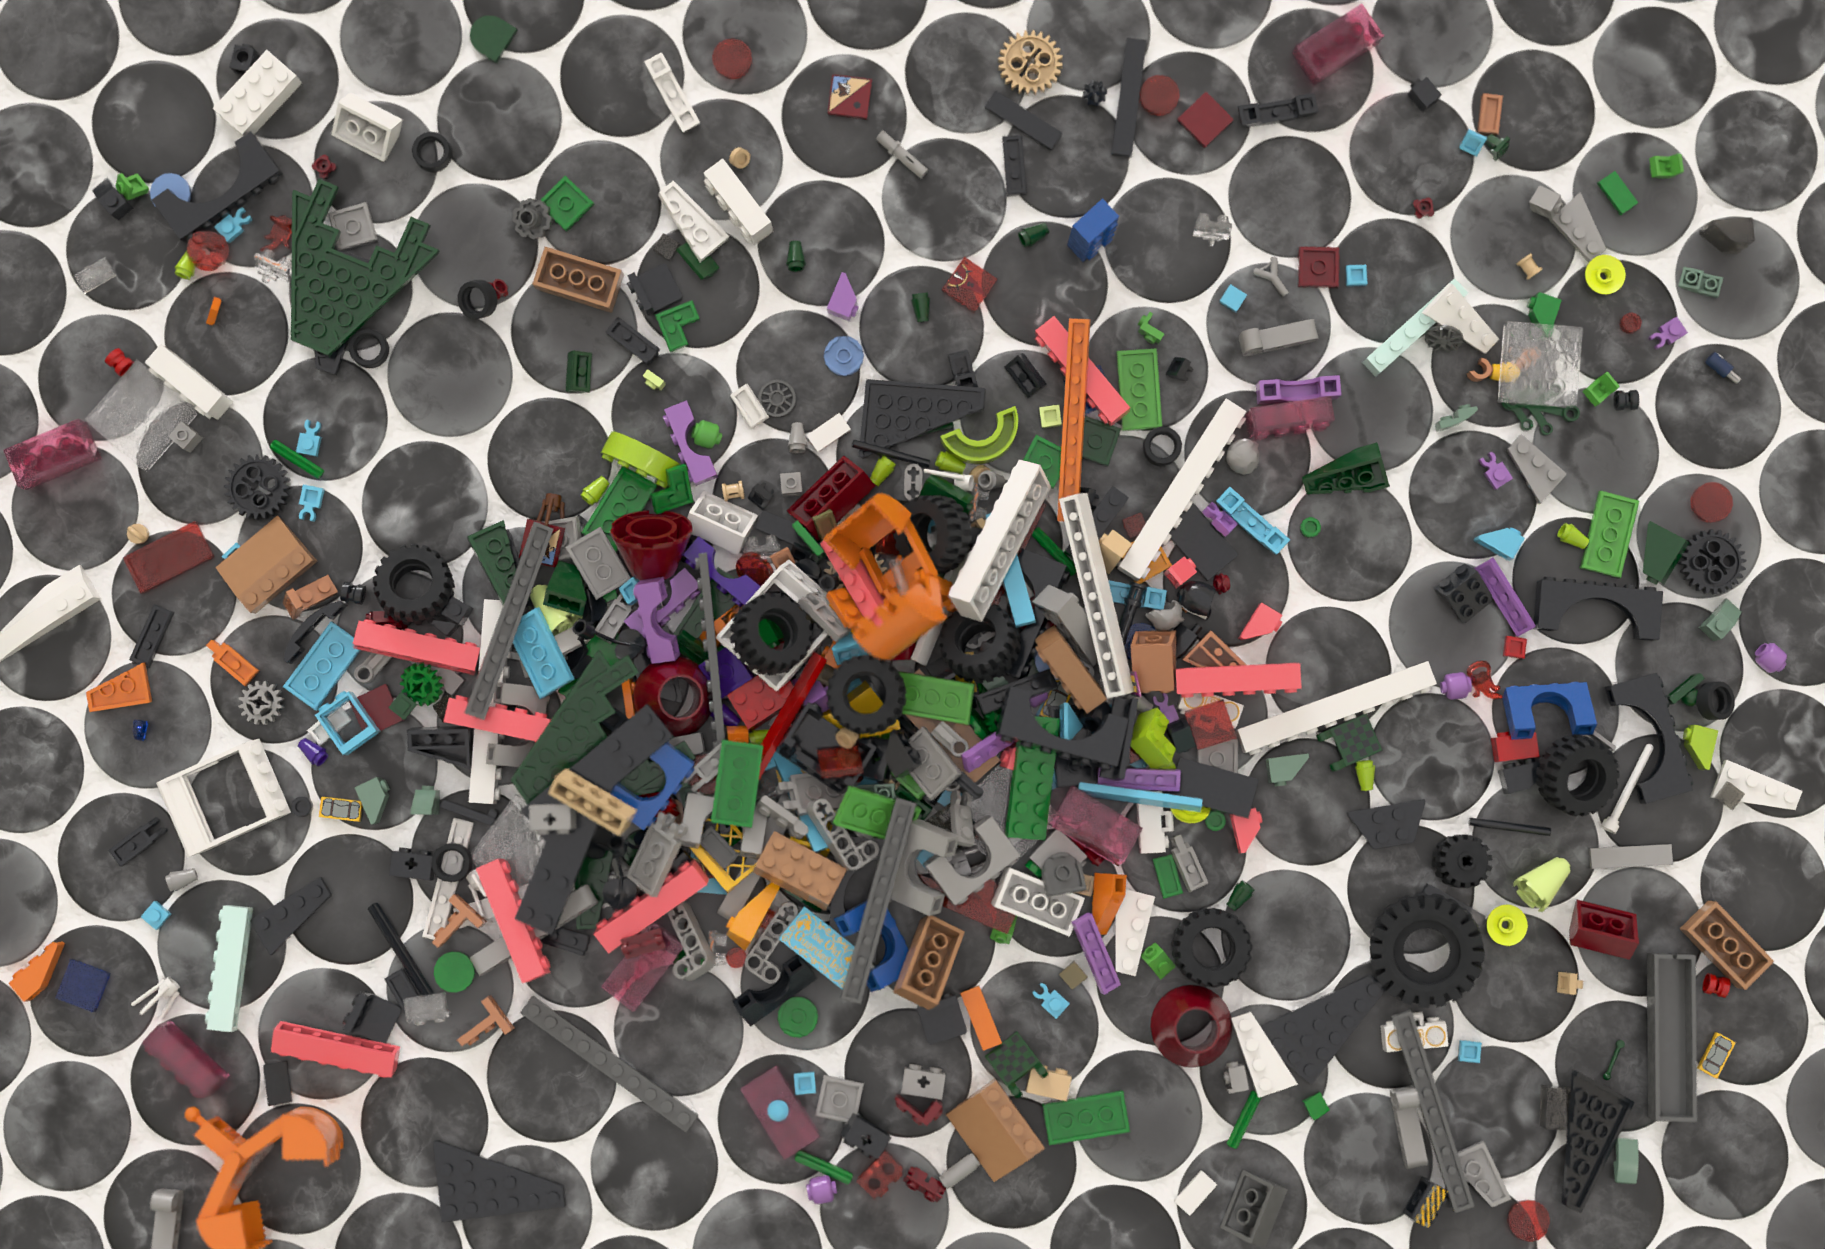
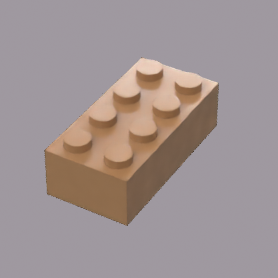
M544 247L532 284L536 290L612 313L624 274L620 269Z
M1055 625L1035 638L1037 643L1035 648L1045 664L1047 663L1056 679H1059L1062 687L1073 698L1079 710L1083 708L1086 713H1089L1107 700L1099 684Z
M774 831L759 857L753 873L826 911L847 869Z
M1707 901L1680 928L1694 945L1738 989L1746 990L1774 962L1716 901Z
M932 915L922 918L918 924L893 993L927 1010L937 1006L965 932Z

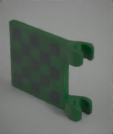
M1367 714L1358 716L1316 735L1319 742L1333 737L1341 755V760L1329 765L1332 772L1383 751Z
M1015 1032L985 1056L1016 1099H1019L1023 1093L1015 1082L1033 1068L1043 1079L1049 1075L1048 1071L1018 1032Z

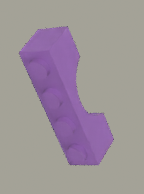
M1340 375L1321 376L1301 381H1282L1280 379L1258 381L1256 384L1257 405L1336 400L1341 396Z
M687 400L664 409L666 413L663 416L667 427L671 426L674 432L671 434L674 445H679L681 452L678 455L682 464H687L690 483L694 482L698 486L718 478L710 456L698 455L688 446L687 435L696 421Z
M683 568L670 580L672 588L671 598L665 607L656 611V619L661 627L671 620L669 616L674 612L679 613L686 607L685 602L690 598L694 600L701 593L700 590L698 591L697 581L686 568ZM637 609L624 622L630 629H635L642 634L643 622L639 618Z
M664 578L640 580L634 585L633 592L635 599H638V615L643 622L642 634L648 644L646 649L647 656L651 658L652 664L675 661L680 656L677 637L665 632L659 626L656 619V610L659 603L668 597Z

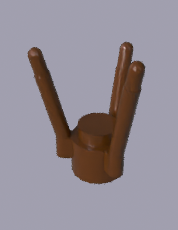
M547 493L545 499H543L536 521L541 522L546 510L544 525L548 526L551 512H558V509L560 510V519H564L565 502H561L562 496Z

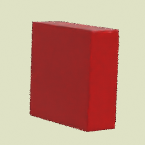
M1505 636L1503 656L1525 659L1527 639Z

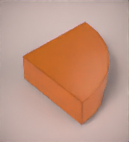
M214 297L206 324L213 326L222 302L220 298Z

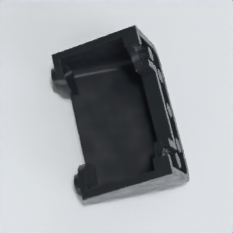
M808 702L776 747V751L832 790L844 794L847 792L849 785L854 786L877 747L872 745L873 742L870 739L862 737L858 738L850 749L843 748L838 744L835 737L840 729L822 718V708L819 705Z

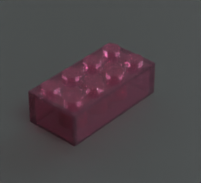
M1360 4L1297 44L1292 54L1312 84L1316 85L1380 44L1384 35L1364 5Z
M1331 396L1253 407L1245 414L1248 437H1254L1255 440L1266 439V436L1269 435L1283 437L1289 432H1294L1295 435L1303 434L1309 429H1314V432L1323 431L1335 420Z
M79 418L3 450L17 486L25 490L101 459L87 422Z
M1075 786L1067 790L1048 823L1116 866H1120L1125 862L1143 829Z
M656 921L650 924L643 933L661 928L666 948L630 959L624 957L601 986L632 1012L638 1009L684 949L680 940Z
M172 1021L158 1024L142 1042L145 1046V1051L151 1056H156L160 1060L161 1066L166 1070H171L175 1074L177 1081L190 1087V1092L197 1098L204 1099L215 1094L231 1076Z
M774 1065L741 1087V1092L784 1160L820 1137L819 1131L777 1065ZM775 1100H782L788 1106V1115L782 1121H774L768 1115V1107Z

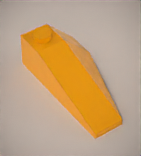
M771 882L738 912L736 918L731 916L726 925L729 929L726 935L743 950L746 951L780 886Z

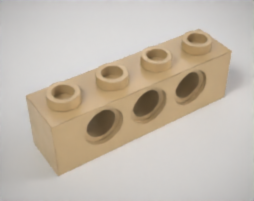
M568 769L563 770L556 776L548 793L619 836L630 826L637 812L636 809Z

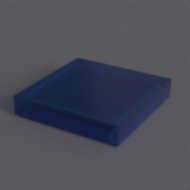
M70 959L55 998L85 1010L96 1012L111 973Z

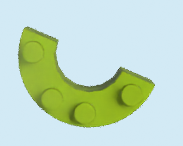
M1016 406L996 414L997 428L993 435L985 440H971L964 436L960 429H956L940 436V441L950 454L962 462L976 465L993 462L1003 456L1014 442L1018 429Z
M611 431L601 451V454H603L601 458L611 463L615 460L617 464L627 469L631 466L637 469V474L643 477H647V475L656 480L655 484L664 489H667L669 486L666 469L681 465L663 453L614 431Z

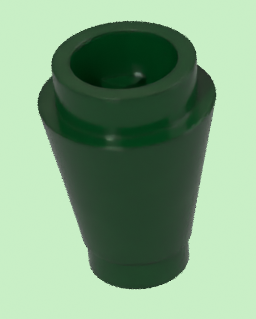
M1045 223L1021 229L1018 237L1024 247H1031L1049 234V229Z
M797 240L790 241L786 266L792 272L803 271L806 262L801 242Z
M928 293L912 294L911 303L917 322L929 321L930 297H928Z
M1241 880L1240 883L1236 884L1226 904L1234 911H1237L1238 908L1253 896L1252 893L1255 889Z

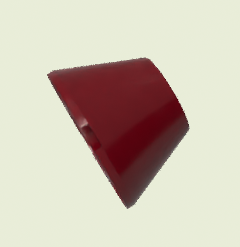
M649 510L629 513L616 519L612 523L610 534L634 578L646 580L663 577L665 580L672 577L677 570L692 534V523L688 518L678 513L665 511L661 514H649Z
M678 657L675 661L649 664L638 677L634 686L633 703L636 713L649 704L675 737L689 735L697 731L709 718L711 713L709 700H713L712 692H708L707 679L698 667L699 665L683 657ZM675 677L687 681L694 695L691 708L679 717L669 715L663 709L660 701L663 686Z
M1198 985L1177 987L1163 995L1153 1010L1150 1023L1153 1041L1160 1053L1172 1063L1190 1068L1205 1066L1219 1058L1230 1042L1233 1028L1230 1011L1222 998L1212 990ZM1190 1010H1204L1209 1015L1212 1024L1211 1033L1207 1040L1198 1046L1190 1047L1181 1044L1176 1033L1177 1023L1181 1016Z

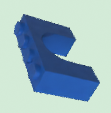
M1587 682L1552 683L1549 685L1533 684L1530 686H1510L1505 688L1502 700L1512 740L1530 739L1533 737L1536 727L1531 708L1543 702L1556 704L1566 712L1572 735H1593L1597 721Z
M666 743L650 757L662 767L666 775V784L660 793L652 797H640L619 783L614 787L611 794L637 810L632 822L642 830L656 821L657 817L655 815L659 810L663 811L670 802L667 799L670 795H676L682 787L680 782L683 778L688 779L695 770L693 768L694 761L670 743Z
M867 900L834 918L842 937L859 931ZM888 908L880 933L885 942V954L882 961L870 969L866 983L870 992L881 990L898 980L909 951L906 941L900 934L896 921L891 916Z

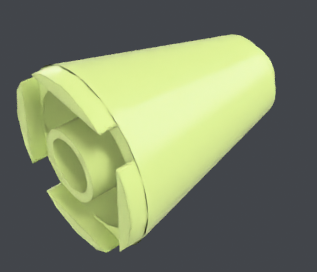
M536 585L531 590L530 598L534 608L540 607L553 636L573 627V624L579 618L582 619V616L543 605L547 585Z
M1555 857L1522 875L1513 883L1514 886L1517 885L1518 887L1517 894L1532 909L1536 906L1540 908L1538 912L1545 911L1568 877L1570 864L1564 858Z

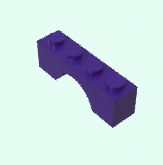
M698 536L683 554L687 558L685 562L695 569V558H699V553L707 552L710 581L713 579L718 584L716 586L717 589L725 595L727 592L733 596L732 601L739 607H742L758 591L760 586L747 575L735 579L721 576L714 565L716 550Z

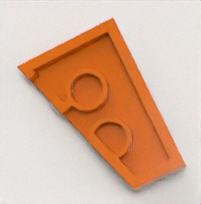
M145 662L87 691L89 712L152 702Z

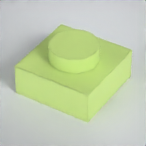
M648 369L643 375L646 380L645 384L653 390L656 388L662 390L666 385L661 378Z
M1059 405L1039 407L1041 428L1062 425Z

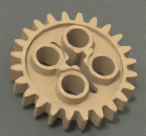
M1024 30V36L1022 37L1019 33H1016V40L1010 37V44L1004 43L1006 50H1000V55L1003 56L998 59V62L1002 63L998 68L1000 71H1003L1001 78L1007 77L1005 84L1012 83L1011 90L1018 87V94L1025 90L1026 96H1028L1032 90L1034 95H1036L1038 89L1044 93V86L1051 89V82L1056 83L1057 78L1055 76H1060L1061 71L1058 69H1061L1063 66L1059 62L1062 60V55H1057L1060 52V48H1054L1055 41L1049 43V35L1045 39L1042 38L1043 32L1035 36L1034 30L1031 35H1028L1027 31ZM1025 46H1030L1033 49V51L1027 53L1023 50V48ZM1041 49V52L1034 59V64L1031 63L1025 74L1020 77L1019 75L1026 69L1027 62H1031L1036 51ZM1045 57L1049 62L1042 64L1039 59ZM1013 62H1019L1022 66L1020 68H1014L1011 64ZM1030 73H1034L1038 76V78L1035 80H1031L1028 78L1027 75Z

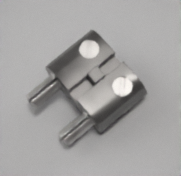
M977 845L967 849H963V846L957 847L954 856L946 857L954 870L964 876L973 875L984 866L980 865L970 869L966 856L979 852Z

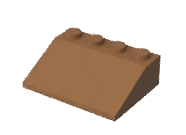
M277 515L215 568L250 613L256 614L318 561Z
M996 1078L946 1114L993 1182L1045 1149L1040 1139Z

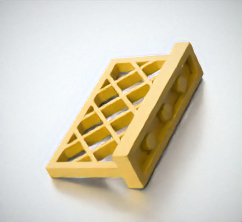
M716 823V831H717V832H718L719 823ZM730 825V835L720 834L722 837L729 838L730 846L732 838L742 839V833L735 825ZM699 845L698 849L688 847L727 893L731 892L736 885L751 874L756 863L754 865H744L745 857H742V865L731 864L727 867L726 872L701 845ZM729 867H741V876L735 881L729 876Z

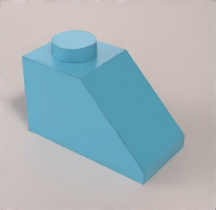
M1505 528L1479 535L1473 541L1510 561L1514 559L1525 538L1521 536L1520 531L1514 528Z

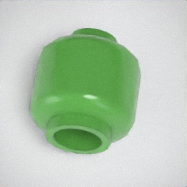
M701 420L699 423H695L691 438H693V442L696 445L712 449L715 444L719 445L722 433H719V426L717 424Z

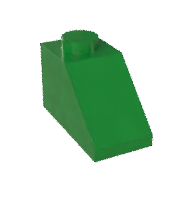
M1538 292L1529 299L1527 308H1530L1528 316L1540 340L1545 341L1550 337L1562 300Z

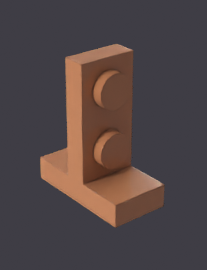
M326 575L296 591L293 588L286 591L283 605L292 620L300 617L301 612L338 594V591L329 575Z
M454 894L448 901L460 912L453 913L447 920L450 923L445 928L441 927L433 935L435 939L432 943L437 948L442 947L467 919L477 928H482L487 922L458 894Z
M491 995L481 1001L490 1016L457 1039L461 1046L466 1044L471 1046L479 1040L478 1035L484 1031L487 1034L496 1027L495 1022L505 1035L515 1029Z

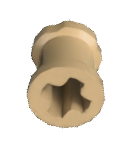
M1531 253L1516 263L1527 275V280L1543 270L1532 259L1533 255Z
M742 481L730 485L722 484L725 502L728 499L738 497L745 499Z

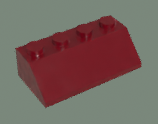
M843 456L787 512L796 521L798 520L814 539L819 541L812 517L830 509L834 514L836 523H838L876 485L864 470Z

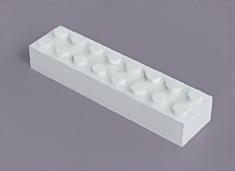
M1019 460L1016 466L1013 467L1008 482L1003 486L1002 493L995 502L990 517L986 519L981 534L977 536L976 543L972 551L969 552L964 567L960 569L958 578L949 591V598L961 616L980 622L983 621L1051 488L1040 465Z

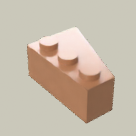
M1212 630L1182 658V660L1197 667L1247 665Z

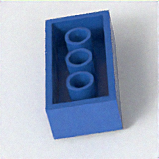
M1101 199L1072 226L1067 246L1082 262L1086 259L1092 260L1098 254L1097 251L1101 246L1106 247L1113 240L1112 237L1115 235L1114 232L1118 226L1119 215L1104 199Z

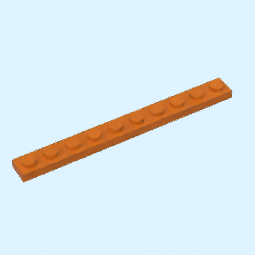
M1069 318L1057 521L1063 522L1064 517L1059 499L1080 494L1090 319Z

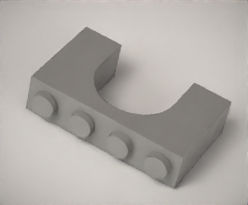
M498 683L494 692L493 703L514 705L520 709L528 710V715L535 716V712L546 714V707L550 696L540 699L533 686ZM523 739L518 744L512 746L488 744L486 764L519 767L536 741Z
M697 791L687 794L682 823L689 828L679 838L682 842L681 846L699 848L703 824L712 816L714 795L712 797L704 796L703 793ZM756 806L752 828L741 826L743 834L739 856L759 859L762 853L767 816L761 814Z
M988 814L973 825V830L983 842L987 852L986 862L980 871L973 875H960L954 870L946 857L943 858L936 854L923 863L924 867L953 905L963 904L968 899L969 894L973 891L975 893L980 891L985 886L984 883L986 881L997 878L1003 868L1014 865L1017 862L1016 858L1020 856L993 817Z
M920 819L912 820L890 899L928 916L940 913L945 894L928 887L919 879L916 871V860L922 850L929 851L943 858L954 856L959 835Z

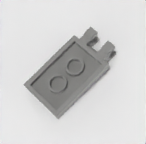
M808 773L790 775L788 782H778V786L775 787L777 796L789 793L791 801H783L781 806L790 813L796 811L797 816L808 815V803L817 799L827 800L833 810L836 811L846 794H840ZM818 805V808L816 809L817 812H819V809L821 808L820 805Z
M659 812L657 822L649 826L626 876L651 897L658 896L682 844L678 839L689 828L684 823H680V825L675 823L676 817L670 813L666 816L663 812Z

